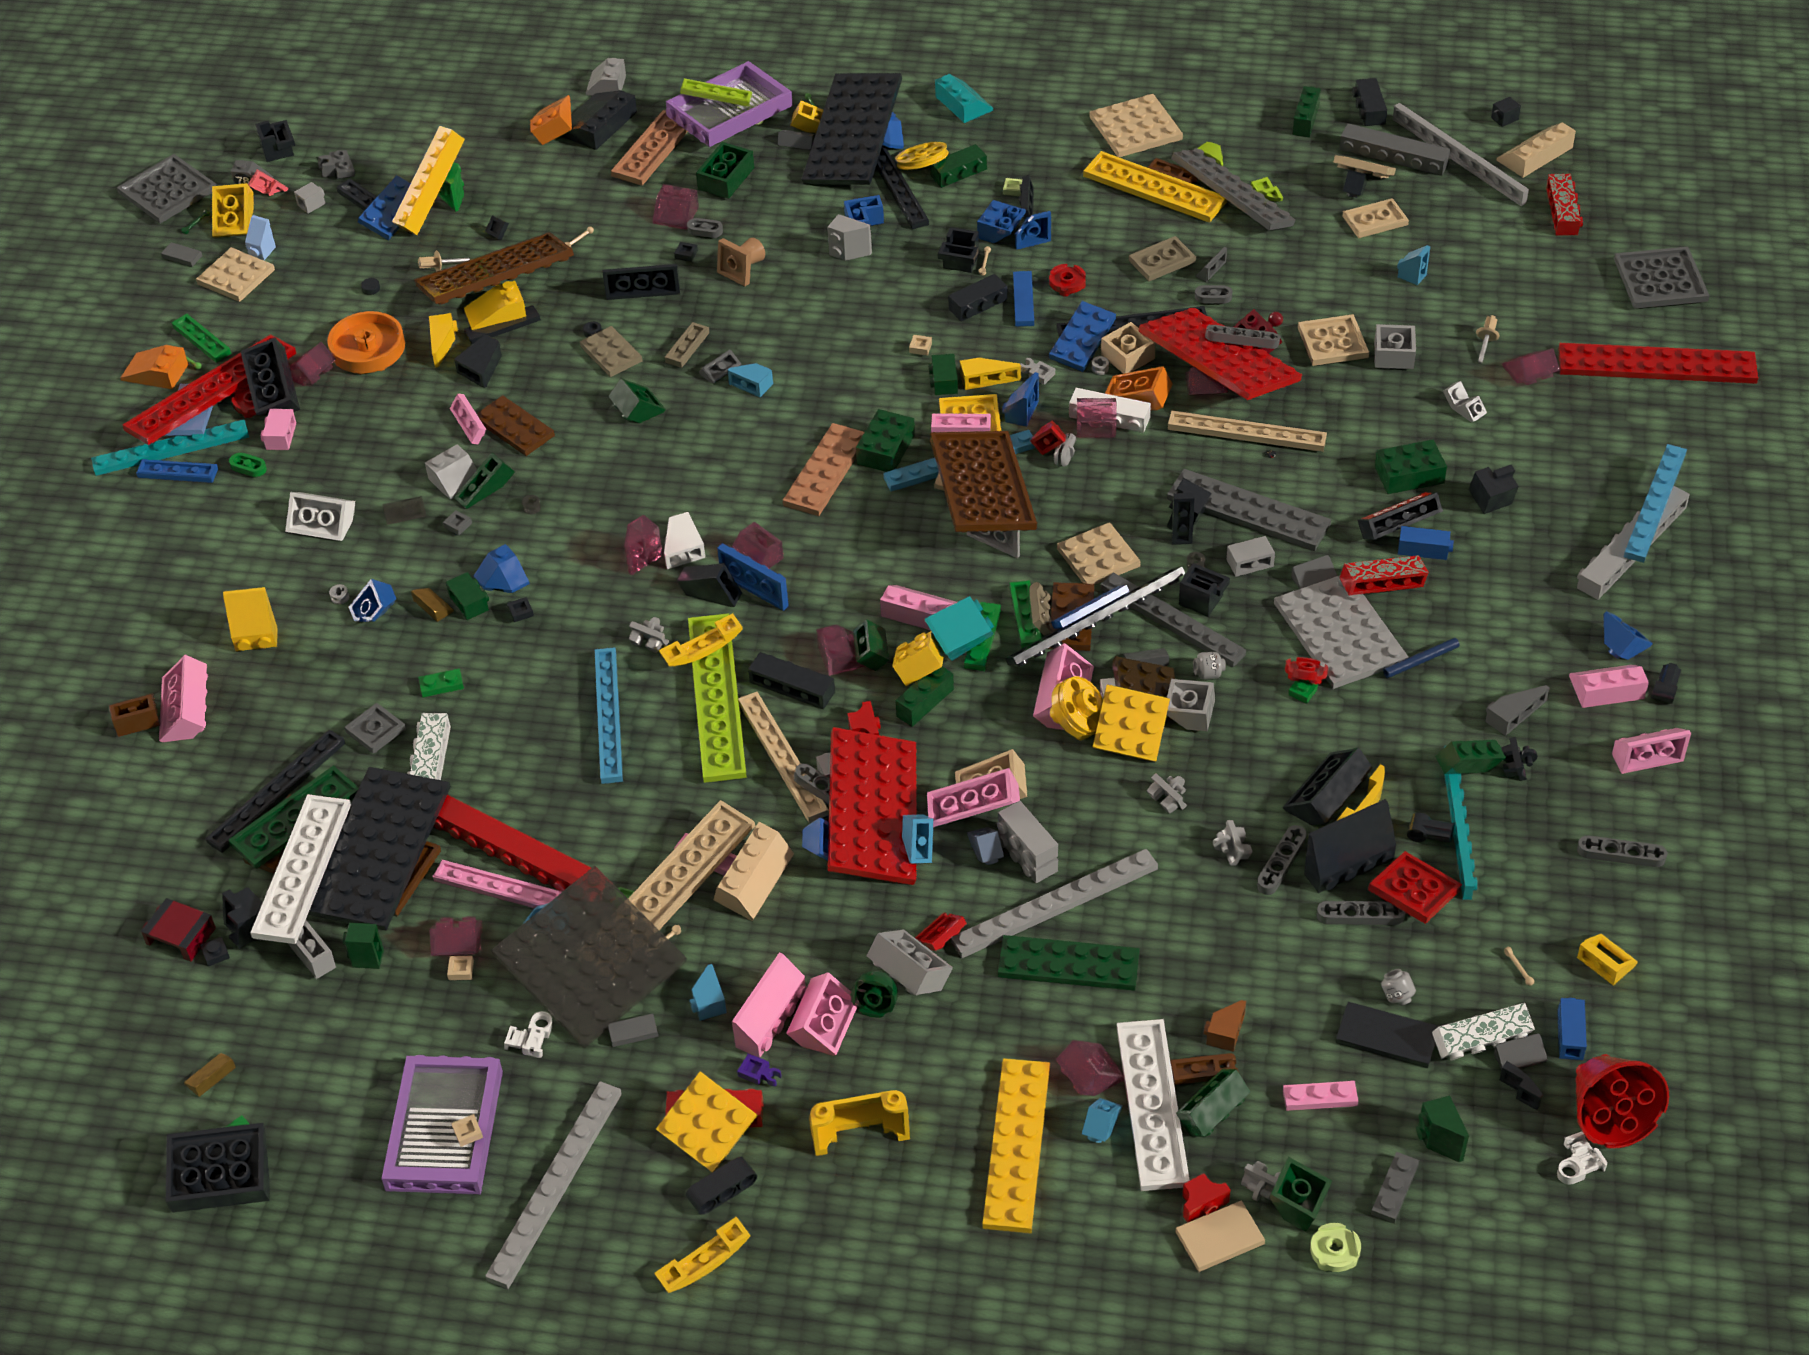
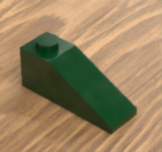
M491 453L454 498L468 509L502 488L515 471L498 456Z

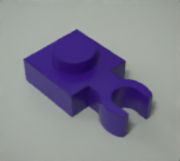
M749 1053L737 1071L738 1077L758 1085L761 1080H765L768 1085L775 1087L777 1085L776 1080L771 1077L777 1076L781 1078V1071L777 1068H769V1061Z

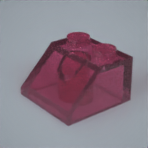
M663 184L657 195L653 224L687 230V222L693 219L699 208L697 190Z
M322 342L318 343L290 366L293 381L302 386L308 383L313 385L321 378L319 374L322 371L325 374L333 367L331 363L336 358Z
M1553 348L1536 351L1502 363L1504 369L1516 383L1525 382V385L1536 383V379L1542 377V380L1551 378L1554 372L1560 371Z
M1077 398V437H1116V398Z
M839 625L816 629L818 648L829 676L866 667L856 662L853 631Z
M1072 1040L1056 1059L1061 1066L1062 1073L1069 1077L1074 1084L1073 1088L1081 1095L1096 1096L1124 1081V1074L1103 1046L1098 1043Z

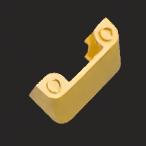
M897 1090L819 1103L812 1107L809 1121L816 1156L828 1154V1145L831 1142H837L836 1131L883 1124L884 1133L893 1132L897 1135L898 1141L910 1140L906 1097Z

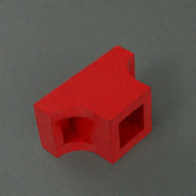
M871 701L862 702V707L858 711L847 713L849 730L879 735L878 729H881L879 717L874 716Z
M1204 1173L1184 1183L1183 1198L1186 1203L1184 1204L1183 1218L1186 1222L1189 1223L1213 1213L1218 1208L1229 1203L1231 1190L1226 1183H1213Z

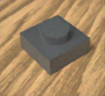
M456 510L443 522L445 529L457 535L463 533L472 524L470 517Z

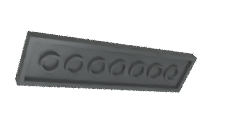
M1195 148L1194 150H1182L1181 152L1173 153L1172 160L1266 229L1273 230L1294 225L1295 219L1287 211L1281 210L1277 207L1276 203L1269 201L1262 193L1252 189L1251 185L1241 181L1239 176L1230 173L1226 167L1219 165L1215 159L1204 155L1203 150Z
M1183 469L1167 494V500L1173 501V494L1177 493V487L1182 479L1185 478L1212 493L1204 513L1313 551L1317 549L1331 525V519L1186 469Z

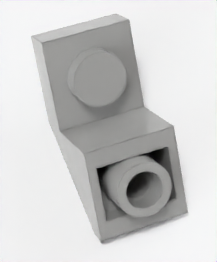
M1461 381L1455 382L1443 390L1450 407L1470 422L1476 421L1487 413L1480 397L1469 398Z

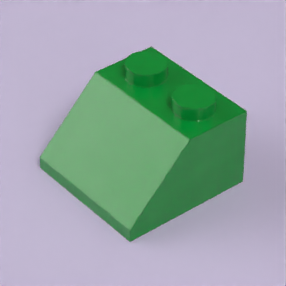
M453 162L438 196L457 212L464 197V182L460 174L462 172L461 167L458 163Z

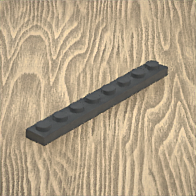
M1113 572L1101 583V590L1108 592L1117 586L1127 585L1129 591L1138 586ZM1150 593L1146 595L1147 599L1139 603L1134 601L1129 604L1131 608L1204 651L1219 653L1221 659L1224 658L1225 663L1231 667H1234L1246 655V649Z

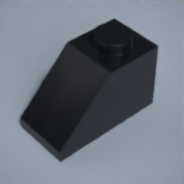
M1348 170L1343 189L1344 192H1347L1346 196L1357 198L1358 195H1363L1370 174Z

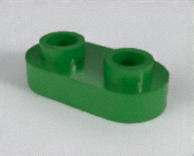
M236 453L229 459L231 469L245 475L260 477L267 471L265 461L262 458L246 453Z

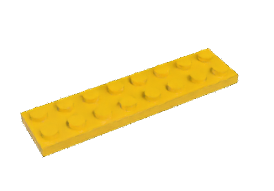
M1102 151L1083 171V177L1209 223L1227 203V199L1219 193Z
M1003 1058L983 1216V1229L1032 1233L1050 1062Z

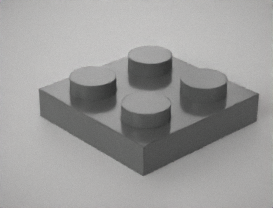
M375 703L345 726L346 733L373 754L406 729L402 721L378 703Z

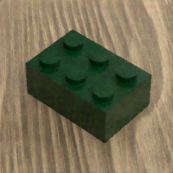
M721 142L696 172L698 190L729 199L755 168L753 151Z
M878 409L856 446L857 464L884 472L895 470L915 436L914 418Z
M1434 439L1377 450L1375 469L1387 494L1445 484L1447 465Z

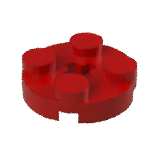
M1060 264L1050 271L1049 285L1053 290L1059 292L1061 296H1069L1086 287V273L1077 265L1068 267V264Z
M249 384L235 391L234 398L232 397L234 409L238 413L243 414L245 418H251L253 415H256L253 400L249 401L252 398Z
M1297 657L1296 661L1291 662V658L1286 661L1285 672L1290 680L1299 681L1303 679L1309 680L1312 684H1321L1322 679L1327 677L1328 666L1325 664L1322 667L1320 661L1316 659Z

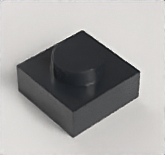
M492 215L485 232L502 240L509 223Z
M680 242L674 253L675 259L692 262L698 251V245Z
M527 597L507 603L514 622L534 616Z
M222 937L200 945L208 967L230 958Z

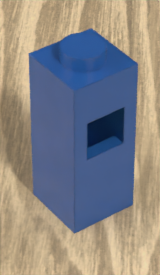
M1401 526L1398 555H1419L1423 558L1447 560L1448 552L1453 551L1454 540H1450L1451 531Z
M1561 998L1557 1011L1559 1058L1583 1060L1587 1048L1585 1000Z

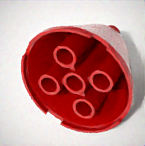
M1608 1054L1594 1057L1577 1067V1120L1581 1131L1592 1143L1604 1145L1606 1148H1623L1641 1141L1658 1126L1656 1122L1662 1112L1666 1113L1669 1104L1667 1082L1655 1067L1640 1061L1610 1057Z

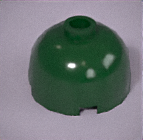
M866 972L856 980L850 994L851 1002L853 1005L856 1003L860 1008L859 1012L866 1016L884 1017L886 1013H891L898 999L897 985L893 978L884 972Z

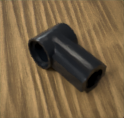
M1669 663L1663 665L1659 680H1656L1652 692V699L1673 704L1678 688L1677 683L1681 674V669L1678 668L1677 664Z
M1414 813L1408 827L1407 837L1414 842H1424L1426 839L1452 842L1454 823L1431 820L1424 813Z

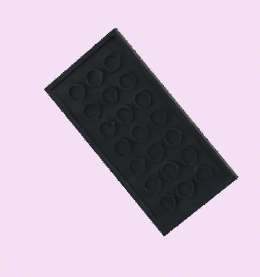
M835 73L804 170L803 184H871L901 85V73Z
M368 767L350 806L308 915L345 923L376 924L379 930L387 931L451 788L450 783L443 780Z

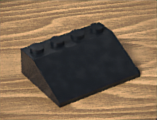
M622 90L595 93L571 115L572 130L561 135V137L597 150L637 113L635 95Z
M1386 799L1309 833L1304 875L1318 893L1331 890L1344 881H1350L1355 876L1364 872L1368 873L1373 868L1381 864H1387L1394 859L1396 841L1388 801Z
M264 1123L167 1134L166 1203L172 1213L270 1201V1178Z

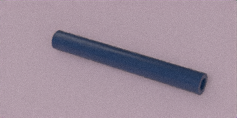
M1457 638L1450 639L1384 668L1383 673L1386 678L1395 676L1460 646Z

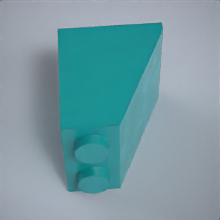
M970 596L924 619L951 661L994 635L991 630L994 625L988 616L986 618L982 616L980 611L983 608L977 599L973 601Z

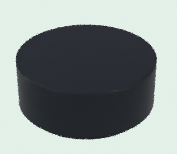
M375 278L365 279L361 283L362 292L366 295L378 293L380 291L379 281Z
M595 321L588 322L583 326L584 336L587 338L602 331L601 324Z

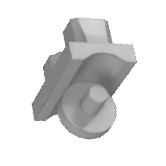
M653 617L650 621L645 620L643 625L632 621L629 626L632 630L629 641L636 646H641L645 638L648 639L645 647L649 651L657 653L662 645L666 647L669 643V640L665 639L664 633H661L664 627L660 625V619L657 617Z
M1156 773L1151 777L1154 783L1146 791L1155 801L1165 794L1167 797L1160 804L1169 814L1178 807L1183 810L1187 806L1182 801L1183 797L1177 793L1179 791L1183 794L1186 791L1183 787L1185 780L1181 776L1175 778L1169 776L1167 778L1169 784Z
M1227 820L1226 828L1216 834L1217 838L1213 840V845L1216 850H1222L1223 853H1226L1230 865L1236 866L1240 859H1248L1250 857L1252 849L1250 845L1241 843L1246 838L1244 828L1235 827L1233 820Z
M1259 1161L1253 1166L1247 1164L1241 1185L1254 1192L1252 1199L1258 1201L1261 1196L1271 1199L1269 1196L1281 1173L1277 1172L1274 1176L1268 1174L1266 1165Z

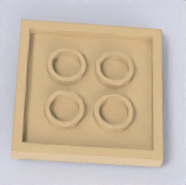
M1335 155L1333 161L1338 163L1337 167L1354 170L1355 167L1356 172L1367 174L1373 172L1374 176L1389 178V175H1394L1396 168L1345 156Z
M231 247L197 277L196 281L200 286L240 302L275 269L273 264Z
M1354 314L1298 322V330L1312 366L1369 357L1368 348Z
M1110 522L1057 543V550L1083 584L1096 585L1105 581L1113 572L1120 575L1140 567V560Z

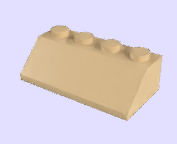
M1563 122L1548 127L1497 157V161L1524 178L1572 149L1576 131Z
M758 822L719 883L714 901L751 921L754 920L794 855L778 831Z

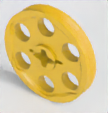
M928 142L905 149L895 157L896 162H898L897 167L903 170H911L935 164L947 157L949 153L946 149L947 145L944 142Z

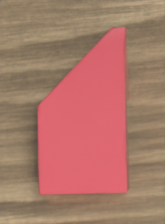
M258 169L248 183L250 187L269 196L288 190V187Z

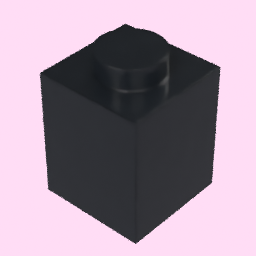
M1511 97L1493 104L1491 118L1501 127L1519 120L1521 105Z

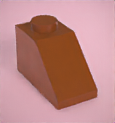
M1240 1000L1213 1013L1211 1022L1206 1021L1203 1034L1207 1035L1206 1045L1234 1052L1245 1016L1246 1001Z

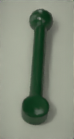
M204 210L203 214L189 226L181 229L182 233L188 234L194 225L205 216L210 215V211Z

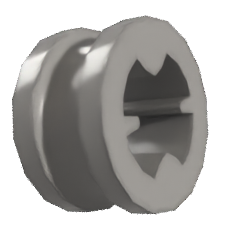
M1099 356L1092 360V372L1094 374L1104 375L1108 372L1109 361L1107 358Z
M339 584L330 589L329 594L334 604H344L349 600L346 586Z

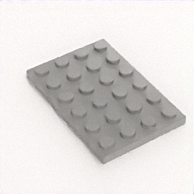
M1340 575L1274 598L1275 606L1311 658L1319 660L1322 667L1325 664L1328 666L1326 680L1333 689L1383 672L1384 668L1409 658L1363 594L1348 595L1339 579Z

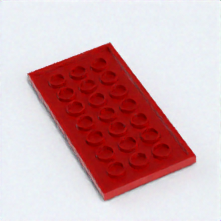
M1196 308L1176 312L1175 314L1164 316L1139 326L1138 332L1246 400L1300 382L1302 374L1293 367L1284 364L1280 359L1271 356L1263 349L1255 346L1208 340L1205 337L1208 325H1224L1217 323L1211 317L1199 312Z
M833 727L831 731L828 871L914 885L916 882V863L909 862L902 838L903 815H916V742Z

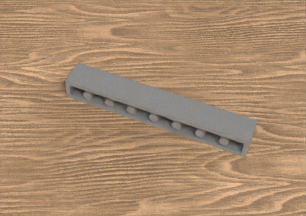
M1675 486L1673 487L1652 543L1686 509L1689 493ZM1641 511L1635 514L1630 523L1627 522L1624 525L1620 534L1614 535L1611 543L1608 546L1605 545L1597 557L1594 556L1586 569L1582 568L1577 576L1579 580L1577 589L1599 600L1635 562V560L1624 558V553Z

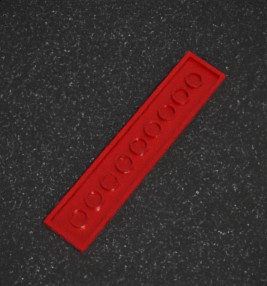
M270 334L269 336H267L266 338L262 339L261 341L257 342L252 346L272 339L275 336ZM276 338L284 346L287 359L296 354L295 347ZM241 353L123 424L124 431L150 445L247 385L248 380Z
M1559 343L1558 348L1560 375L1757 384L1758 382L1756 355L1752 351Z

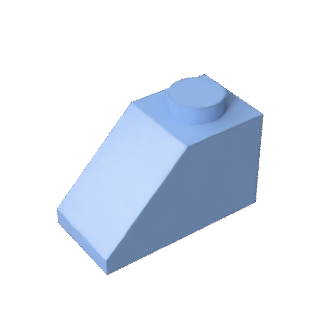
M253 215L250 220L245 244L248 254L261 260H265L276 246L269 219Z

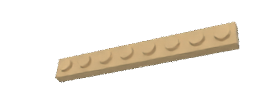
M1171 411L1168 422V430L1324 452L1327 432Z
M754 692L738 698L739 706L807 821L810 823L818 818L828 816V808L823 800L794 781L795 769L801 763L759 693Z

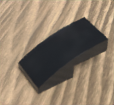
M1506 1061L1502 1067L1499 1080L1518 1090L1517 1100L1538 1110L1543 1095L1540 1089L1522 1070Z

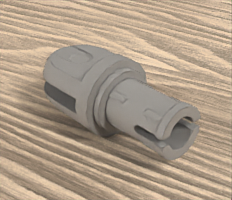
M1069 433L1065 434L1066 441L1055 447V465L1060 467L1062 464L1065 467L1069 464L1075 452L1073 446L1076 442V436L1070 433V436Z

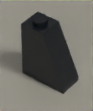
M486 334L454 359L457 373L483 388L487 387L502 356L499 341Z
M724 563L684 567L677 579L686 596L728 607H735L742 595L741 589Z

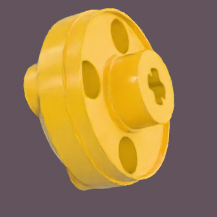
M1079 676L1067 678L1054 687L1051 696L1052 707L1050 709V716L1052 720L1080 741L1096 734L1103 702L1100 692L1090 681Z

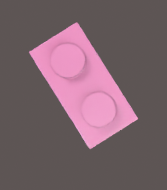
M293 409L269 410L268 417H265V428L261 431V441L264 442L266 450H289L296 426Z

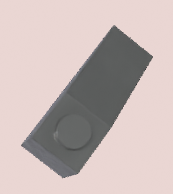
M1545 685L1502 696L1496 702H1491L1486 709L1487 716L1485 722L1506 736L1547 701L1549 687Z

